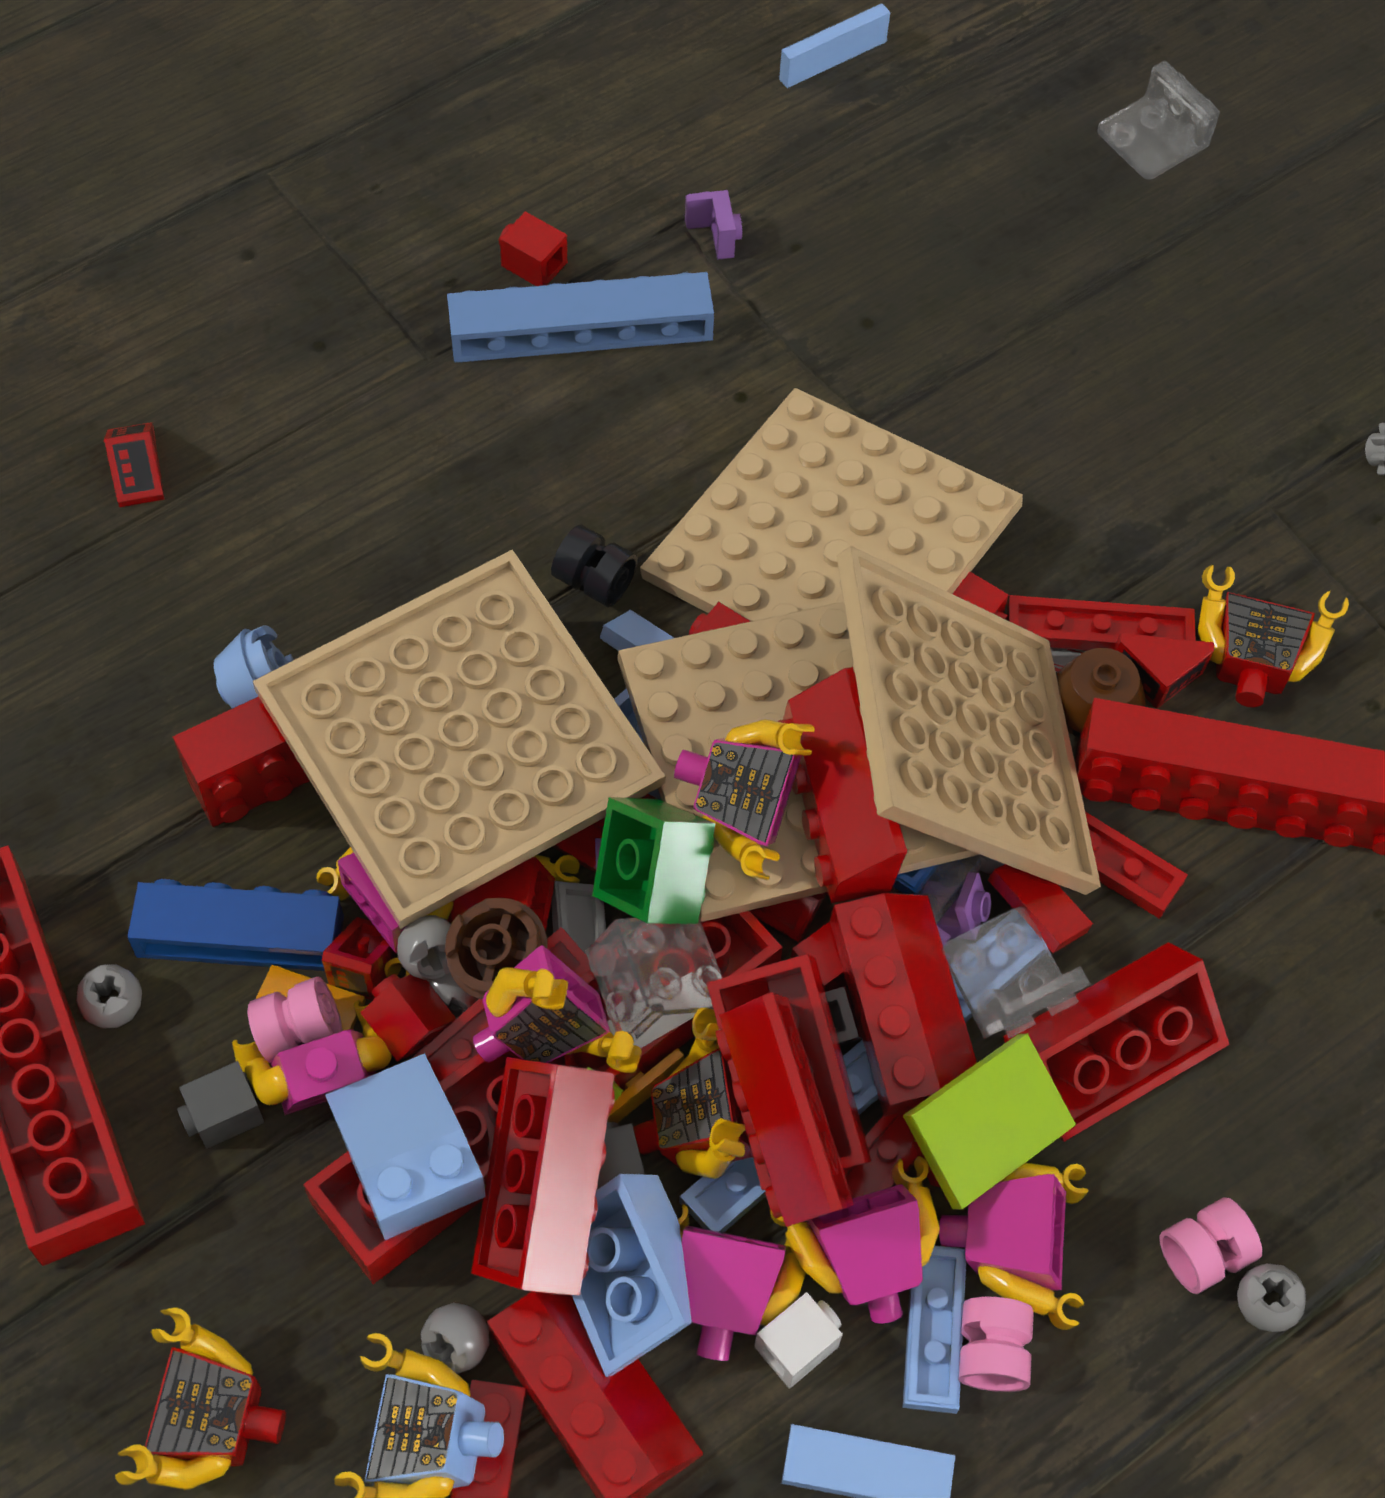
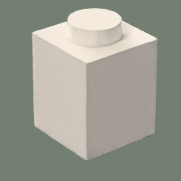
M806 1292L757 1333L754 1347L790 1389L839 1347L843 1334L838 1328L842 1324L836 1313L826 1302L820 1300L816 1303Z

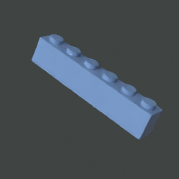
M707 272L653 277L639 276L629 279L595 280L592 282L569 284L554 283L545 286L509 287L485 291L470 290L447 294L454 363L713 340L714 309Z

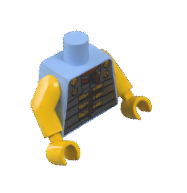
M378 1333L368 1335V1341L383 1345L387 1352L382 1360L376 1362L360 1356L364 1367L376 1372L384 1370L388 1366L396 1369L395 1375L386 1374L364 1481L373 1485V1487L364 1486L362 1478L356 1473L349 1471L337 1475L334 1479V1484L341 1487H354L358 1492L355 1498H445L449 1496L452 1488L468 1486L474 1479L477 1456L497 1457L501 1453L504 1444V1431L501 1424L498 1422H484V1404L470 1397L468 1383L444 1362L406 1348L400 1353L392 1349L391 1342L386 1336Z

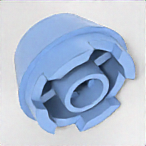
M267 625L252 631L243 629L214 660L217 689L224 702L230 705L232 709L258 697L253 685L254 680L294 660L291 654L284 657L282 652L272 643L273 640L277 639L278 634Z

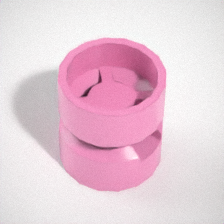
M314 977L295 984L294 988L288 990L287 997L281 992H274L252 1000L248 1004L247 1014L253 1038L260 1053L270 1064L279 1052L342 1032L337 1005L331 991L321 977Z
M1223 1197L1200 1210L1197 1214V1222L1193 1219L1185 1218L1162 1231L1159 1235L1161 1249L1170 1269L1179 1282L1193 1294H1199L1222 1281L1225 1277V1270L1236 1273L1262 1257V1245L1253 1223L1243 1209L1230 1198Z
M977 1297L964 1301L961 1334L969 1340V1343L960 1349L958 1380L962 1384L981 1390L998 1392L1021 1391L1029 1388L1031 1354L1024 1349V1345L1032 1340L1034 1309L1031 1305L1002 1297Z

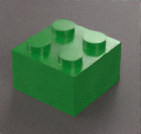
M608 797L592 896L645 923L698 924L701 905L705 899V882L709 859L714 848L715 823L659 799Z

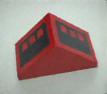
M149 422L108 429L104 442L119 507L165 500L153 423Z
M1120 633L1114 650L1123 653L1135 664L1143 685L1145 698L1158 709L1204 673L1214 652V643Z
M356 917L323 951L322 963L328 984L364 996L365 999L373 1001L375 997L371 992L380 982L387 978L384 967L390 959L395 958L396 953L371 921Z

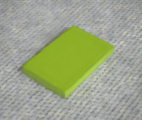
M1028 1033L1017 1034L903 1115L952 1209H964L1076 1125Z

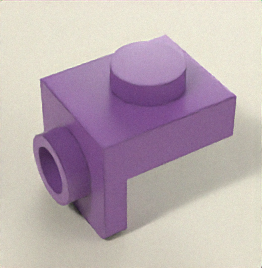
M728 190L688 194L685 202L686 228L711 227L717 259L734 258L735 240L742 239V223L740 214L732 213Z
M976 872L967 873L963 887L928 884L924 894L929 897L937 926L948 933L952 939L974 941L981 922H986L990 914V894L984 891L980 875Z

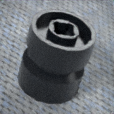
M580 524L575 526L560 544L553 559L551 575L574 589L584 586V594L609 608L620 600L630 585L636 572L638 557L616 543H610L605 546V538L602 535Z

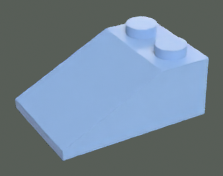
M425 1053L325 1095L384 1240L486 1197L481 1171Z
M619 1174L596 1190L598 1209L596 1218L591 1224L588 1241L589 1267L585 1278L582 1280L580 1296L572 1295L605 1376L615 1375L692 1323L680 1224L658 1175Z

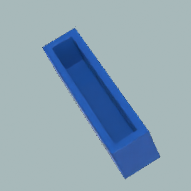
M159 879L154 883L138 882L127 938L137 958L261 967L275 965L289 969L325 971L322 963L323 951L342 932L344 915L339 896H332L330 893L322 890H307L303 894L283 893L281 890L269 886H259L254 888V890L233 889L222 883H207L204 887L185 886L175 880Z

